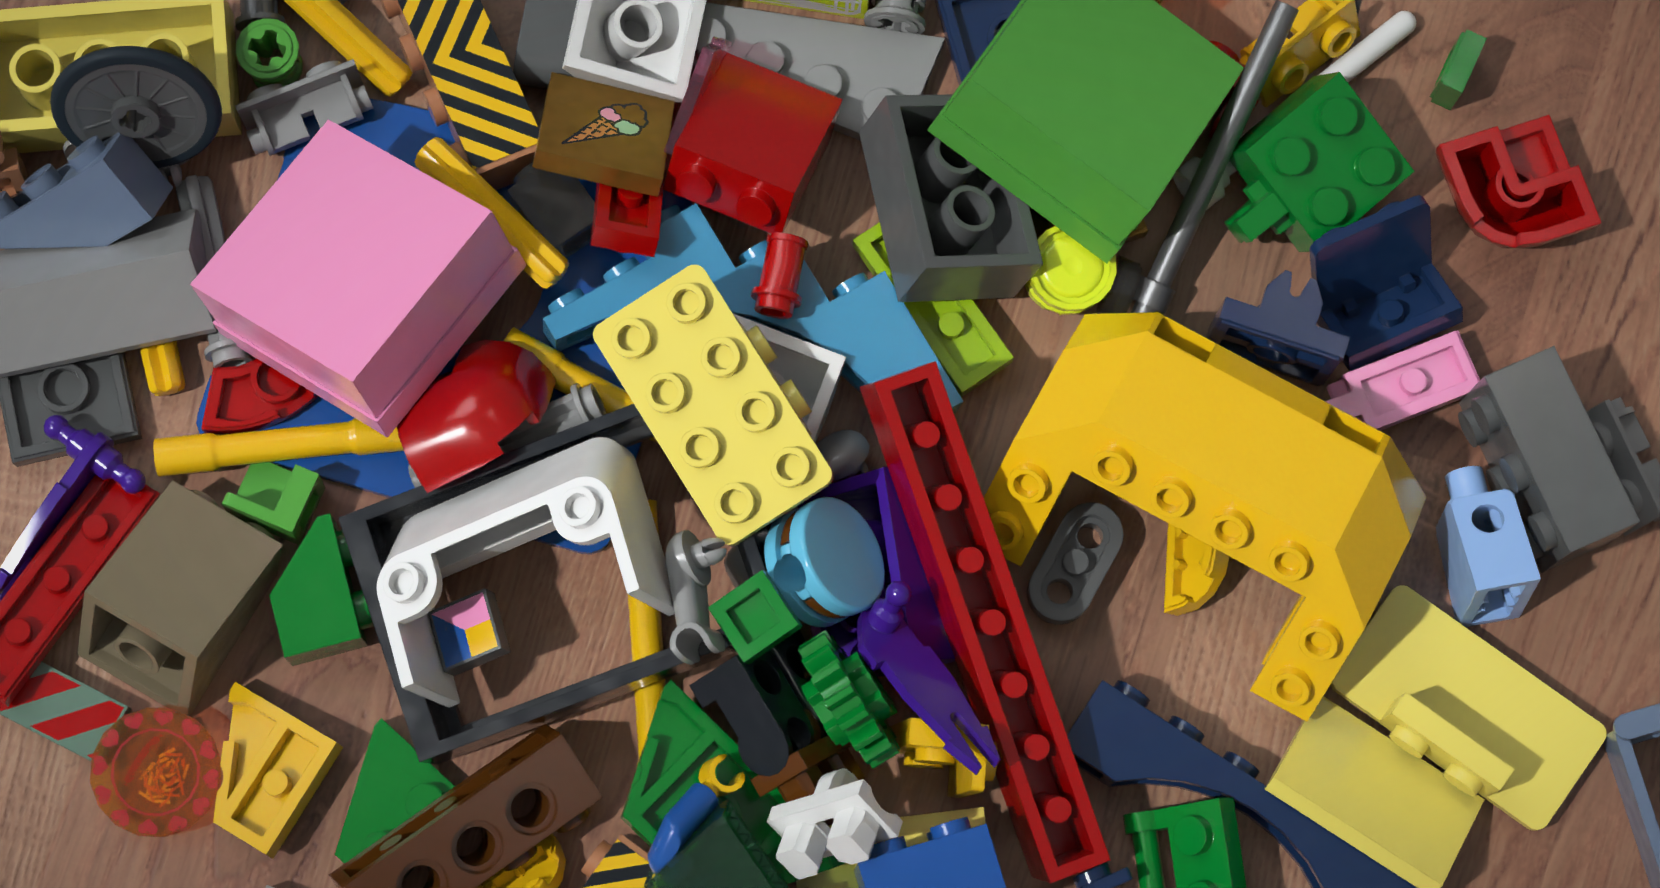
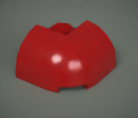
M1550 115L1502 130L1495 126L1439 144L1436 148L1435 154L1457 211L1476 236L1501 248L1540 246L1598 227L1601 224L1579 165L1570 167Z
M482 340L462 346L452 372L436 377L397 425L398 436L407 460L427 493L482 467L504 454L498 442L514 431L525 419L530 425L541 421L548 408L556 379L551 371L532 352L511 342Z

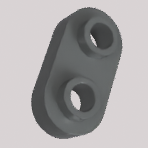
M1087 502L1073 507L1064 516L1034 570L1027 587L1029 605L1032 611L1043 621L1055 625L1068 624L1081 617L1088 608L1123 542V527L1119 517L1113 510L1100 503ZM1083 528L1096 530L1100 536V545L1091 549L1083 547L1078 541V532ZM1056 582L1063 583L1070 591V600L1063 604L1054 603L1048 597V586Z

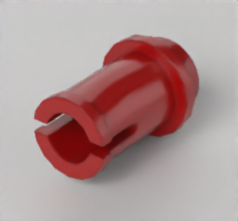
M774 232L771 235H767V248L759 286L752 288L751 297L756 301L754 310L757 313L772 318L789 319L793 316L794 308H799L802 304V297L797 294L805 251L808 248V241L796 235Z

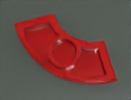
M257 358L240 366L213 367L201 429L204 433L217 435L259 431L279 424L301 412L318 395Z

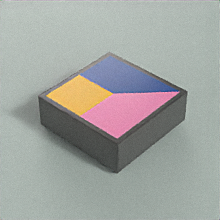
M484 588L428 613L443 670L447 674L456 676L511 653L495 593Z

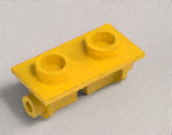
M1307 0L1296 8L1299 11L1290 29L1294 35L1290 39L1286 37L1260 93L1261 102L1264 107H1268L1283 94H1290L1297 90L1309 74L1330 58L1342 55L1351 47L1354 40L1361 35L1355 0ZM1257 39L1240 50V63L1246 65Z

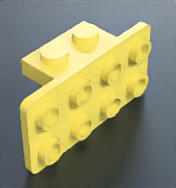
M699 265L687 266L594 328L593 338L715 535L723 539L725 545L735 546L831 484L833 471L810 436L812 433L802 419L811 413L812 410L792 379L780 385L768 366L770 362L778 358L771 345L757 325L746 331L744 326L734 316L703 267Z
M1405 585L1397 586L1390 591L1330 684L1336 693L1391 731L1390 739L1401 749L1417 758H1422L1425 755L1445 770L1443 776L1453 786L1473 797L1477 794L1481 795L1531 831H1538L1548 825L1607 736L1606 728L1602 723Z

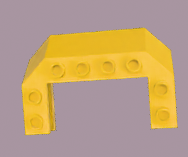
M1159 312L1084 315L1015 436L984 496L1004 557L1020 567L1042 530L1071 473L1074 472L1300 594L1266 651L1261 663L1264 666L1253 682L1250 691L1308 722L1363 633L1413 534L1426 500L1425 493L1389 435Z

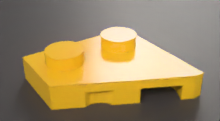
M235 682L229 693L228 702L233 705L229 741H223L220 763L223 771V783L216 794L213 823L274 859L343 747Z

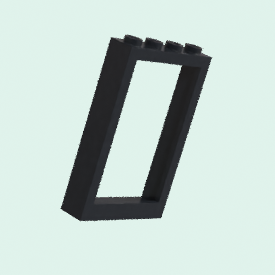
M634 404L504 453L482 467L429 493L421 485L338 518L419 762L438 765L736 652L722 629H718L716 631L723 635L725 650L713 653L702 640L698 649L700 661L692 665L682 662L668 648L466 725L463 723L458 705L449 708L401 687L377 596V580L406 521L417 513L589 439L606 437L627 448L653 438L654 435ZM768 524L737 544L749 578L761 570L767 572L764 545L771 524Z

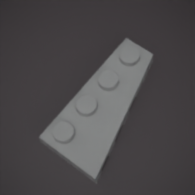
M706 2L691 72L711 80L726 53L755 63L843 99L834 130L861 141L859 131L886 95H923L943 48L945 38Z

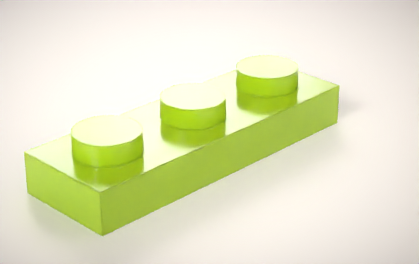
M879 222L853 239L852 246L873 276L885 271L894 286ZM972 299L904 302L961 397L1013 362V355Z

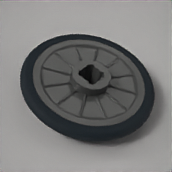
M116 46L88 53L76 59L60 73L51 92L50 104L53 119L61 133L76 148L93 136H98L103 142L119 132L124 136L133 138L157 168L179 164L202 152L215 138L222 120V106L219 95L210 80L198 68L173 54L147 47Z

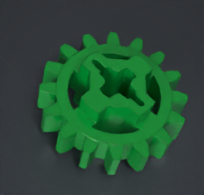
M827 630L800 645L798 651L803 658L801 661L812 676L809 682L801 686L802 691L835 745L841 744V746H844L851 742L855 751H859L867 765L870 764L873 769L900 753L899 750L901 748L895 739L897 737L886 721L887 718L898 712L897 708L875 671L870 669L861 655L855 652L848 657L845 650L840 648L833 635L830 636Z

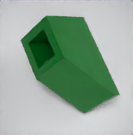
M330 513L316 518L269 595L284 658L292 666L368 647L364 629L374 627L363 591L354 592L349 567H353L354 564L343 531L339 530L338 524Z

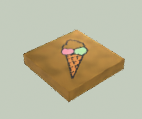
M552 72L532 167L658 197L663 181L675 101Z

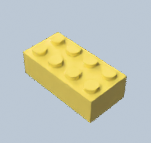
M111 0L0 10V131L2 133L4 150L16 147L19 153L63 150V145L67 138L57 127L50 104L51 92L57 77L76 59L96 50L116 46L153 48L173 54L191 63L210 80L220 98L222 120L215 137L242 135L241 118L235 105L240 104L234 14L227 0Z

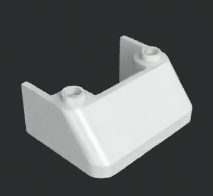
M606 437L592 438L417 513L406 521L377 580V596L403 689L449 708L460 703L454 677L443 670L428 615L430 611L435 610V605L441 596L442 579L555 530L565 539L578 545H592L611 537L627 594L668 616L675 614L665 556L636 460L628 449Z

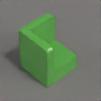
M271 462L250 464L237 494L227 492L222 505L226 512L243 522L256 523L264 527L269 533L299 545L326 487L318 473L295 464L293 471H290Z

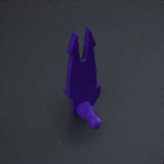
M53 415L45 420V434L50 439L58 440L64 444L67 455L73 458L74 462L60 482H56L0 568V601L95 475L102 480L114 479L129 494H136L144 489L146 484L144 474L140 470L132 469L124 463L122 453L113 448V439L103 432L95 435L86 428L76 430L61 415Z
M903 581L892 582L886 589L885 598H879L871 608L861 612L857 620L858 644L852 648L850 655L858 652L872 671L881 669L902 699L945 743L943 749L975 775L978 774L982 765L953 722L958 725L989 763L996 768L1001 759L988 726H981L952 674L929 645L924 647L903 620L904 611L902 607L910 601L912 594L909 585Z

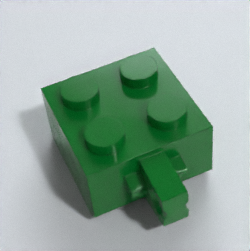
M1340 72L1313 76L1239 138L1229 161L1248 184L1243 189V192L1249 200L1229 217L1224 224L1239 243L1243 241L1246 243L1252 242L1271 227L1276 235L1284 232L1299 252H1309L1310 246L1315 240L1333 228L1345 227L1359 220L1415 171Z

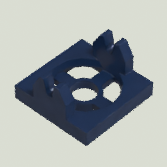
M1285 270L1267 285L1261 303L1257 307L1229 297L1224 299L1209 326L1206 338L1264 369L1320 387V385H1324L1343 360L1350 337L1316 326L1323 305L1317 280L1310 278L1300 296L1294 297L1290 293L1292 272Z

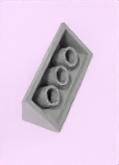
M194 208L154 217L149 222L104 247L0 250V378L218 332L212 323L215 320L190 285L207 264L199 211Z

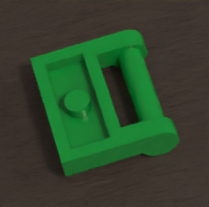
M1233 797L1215 798L1123 815L1125 835H1132L1139 888H1165L1157 831L1168 830L1176 888H1247Z

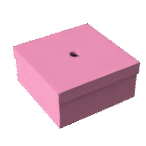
M328 119L190 285L215 320L212 323L220 334L227 339L230 338L240 349L388 438L526 267V263L519 250L510 245L490 209Z

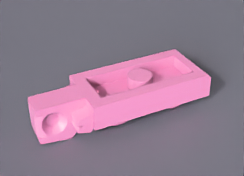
M1457 330L1343 374L1339 381L1326 387L1331 399L1325 402L1381 431L1463 399L1480 381V378Z

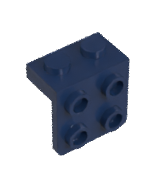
M1417 195L1402 202H1392L1384 206L1377 213L1345 227L1333 228L1315 240L1310 246L1311 278L1317 280L1323 302L1317 323L1321 328L1350 337L1342 360L1349 372L1463 322L1462 305L1432 263L1430 206L1423 196Z

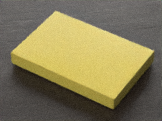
M1324 696L1308 722L1302 721L1265 788L1272 795L1417 888H1441L1485 800L1479 795L1473 797L1462 792L1444 778L1443 772L1421 758L1407 753L1390 738Z

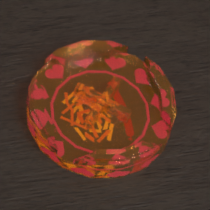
M145 708L122 716L102 734L91 756L90 784L98 807L116 826L138 836L166 837L191 828L209 812L216 798L217 791L220 789L221 760L213 737L196 719L175 709Z

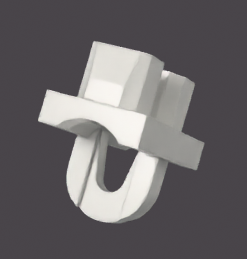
M844 768L822 775L817 783L814 794L773 806L767 819V823L782 838L776 853V859L797 879L817 875L823 858L834 855L839 862H845L850 865L869 860L874 843L898 837L903 823L897 814L888 813L880 807L872 793L871 786L864 779L858 780L853 773ZM833 818L834 821L830 829L824 821Z

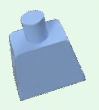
M1467 466L1453 470L1445 476L1450 500L1447 502L1436 526V536L1454 618L1465 627L1519 618L1541 578L1514 493L1509 489L1489 492L1483 469L1480 466Z

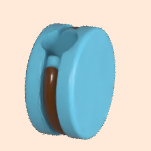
M821 497L804 504L799 509H794L782 515L771 524L764 545L767 573L799 620L815 627L832 626L849 616H854L868 610L879 599L885 580L882 552L871 527L851 505L837 498Z

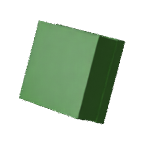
M1020 0L927 131L1107 264L1121 249L1131 232L1137 229L1142 219L1150 212L1242 73L1244 67L1154 0Z

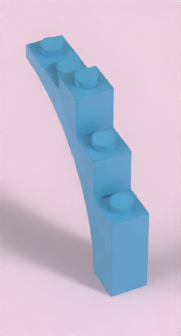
M697 203L683 211L680 210L678 205H673L661 211L660 235L654 257L645 256L647 260L640 264L636 257L617 264L603 275L606 283L585 295L581 288H577L560 296L548 306L551 314L543 318V332L551 346L558 351L564 350L593 337L594 328L599 323L687 266L699 265L708 273L732 313L845 356L846 361L841 376L860 393V386L919 365L936 361L954 414L957 413L963 403L961 396L904 302H898L895 287L885 271L871 279H868L864 272L849 278L832 291L836 299L829 302L807 263L803 260L797 294L802 297L801 306L794 308L793 316L789 319L764 316L754 310L756 301L751 297V290L753 287L759 286L767 248L766 240L739 256L742 264L735 268Z

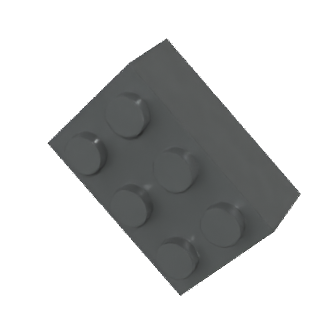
M953 94L886 95L859 131L898 302L1014 298L1043 265L1029 206L927 131Z
M1555 346L1484 376L1459 402L1462 409L1458 414L1461 429L1471 446H1480L1490 466V469L1486 470V478L1491 491L1509 489L1514 493L1535 561L1541 573L1609 544L1640 522Z

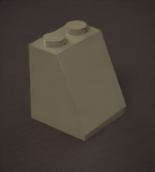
M172 480L84 591L77 655L187 719L275 580L283 544L274 540L273 536L264 527L253 522H243L221 509L216 501L204 492L198 490L190 491Z

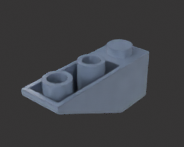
M118 132L102 142L98 136H93L79 145L68 156V163L56 170L51 163L41 167L22 184V191L12 197L6 191L0 192V249L108 246L152 220L173 189V186L133 138Z

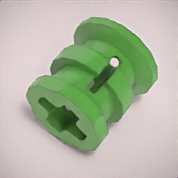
M263 18L251 22L241 31L236 42V55L240 66L251 76L257 88L269 84L286 86L300 79L303 71V61L299 54V43L295 32L286 23L277 19ZM274 49H280L283 58L272 57L268 66L262 65L260 57L270 58Z

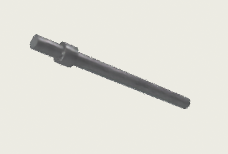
M1275 0L1147 278L1142 275L1140 276L1132 293L1131 299L1136 302L1131 313H1166L1175 293L1174 290L1170 289L1172 282L1299 10L1293 6Z

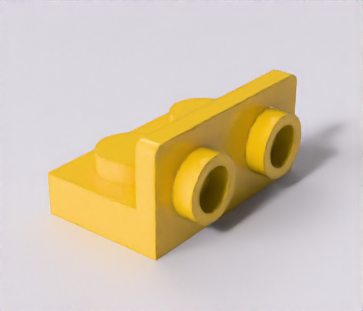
M908 718L890 726L901 748L898 754H904V766L942 769L943 765H950L948 797L963 798L984 791L985 781H993L996 768L989 763L955 722L953 723L982 765L977 775L943 749L945 743L921 718ZM981 724L982 727L988 726L989 729V725Z

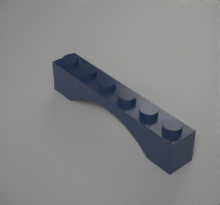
M1102 680L1067 733L1078 767L1108 787L1142 784L1180 788L1214 799L1233 797L1235 810L1249 817L1277 840L1299 866L1311 888H1417L1266 791V785L1256 780L1260 771L1244 758L1230 751H1226L1222 758L1201 744L1205 737L1204 734L1190 723L1173 715L1167 722L1148 710L1146 707L1150 702L1149 698L1123 681L1117 680L1115 685L1111 686Z

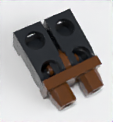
M800 630L750 664L744 663L740 656L736 655L689 685L702 708L715 702L718 703L739 738L738 750L742 761L751 771L758 774L751 779V782L759 796L762 797L778 788L785 802L814 794L817 783L822 775L842 768L853 773L858 780L866 779L848 749L852 746L851 742L844 746H841V744L835 745L802 691L801 686L809 682L812 676L801 661L803 658L798 651L799 646L806 642Z

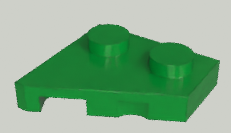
M382 718L374 726L336 848L335 856L344 864L455 787L432 764L419 762L415 749ZM415 866V867L411 868L410 870H408L407 873L404 875L403 880H404L417 866Z

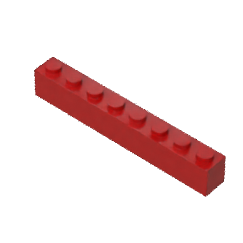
M936 361L919 365L860 386L972 709L980 724L989 725L992 739L997 744V752L1001 760L997 764L995 774L1031 876L1051 884L1111 861Z

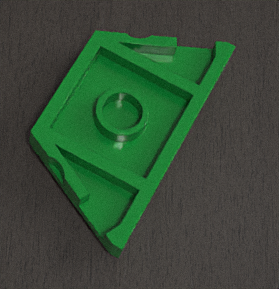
M670 680L661 690L621 819L651 847L667 812L694 783H700L699 771L702 765L715 756L726 754V758L718 763L715 775L717 780L727 786L736 774L744 772L745 782L737 791L717 797L719 805L695 833L727 803L731 802L785 882L789 884L801 880L795 878L776 859V853L782 838L767 823V819L773 806L786 803L778 788L760 797L751 782V779L758 774L751 771L742 761L738 745ZM834 855L823 858L818 873L843 865L845 862H839Z

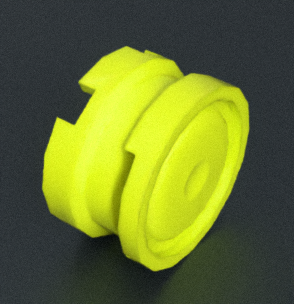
M1056 226L1047 229L1038 237L1037 241L1043 265L1024 286L1030 298L1042 309L1058 313L1059 316L1077 315L1099 303L1111 290L1117 273L1116 255L1106 264Z

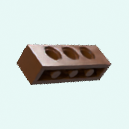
M544 724L330 873L329 876L337 888H402V880L408 870L418 865H426L429 875L423 888H484L482 883L501 869L511 871L529 861L537 852L535 845L556 830L558 833H564L580 825L590 815L591 810L589 807L603 797L564 736ZM533 788L536 794V802L533 809L521 818H513L511 804L514 797L522 790ZM481 827L482 842L478 849L472 854L459 856L456 846L460 835L468 828Z

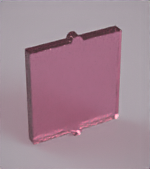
M714 36L711 43L702 48L664 152L672 155L675 143L723 58L729 52L732 45L731 41Z

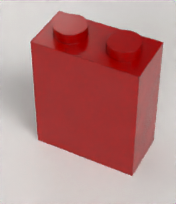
M726 53L675 143L663 190L768 233H783L829 145L843 99Z

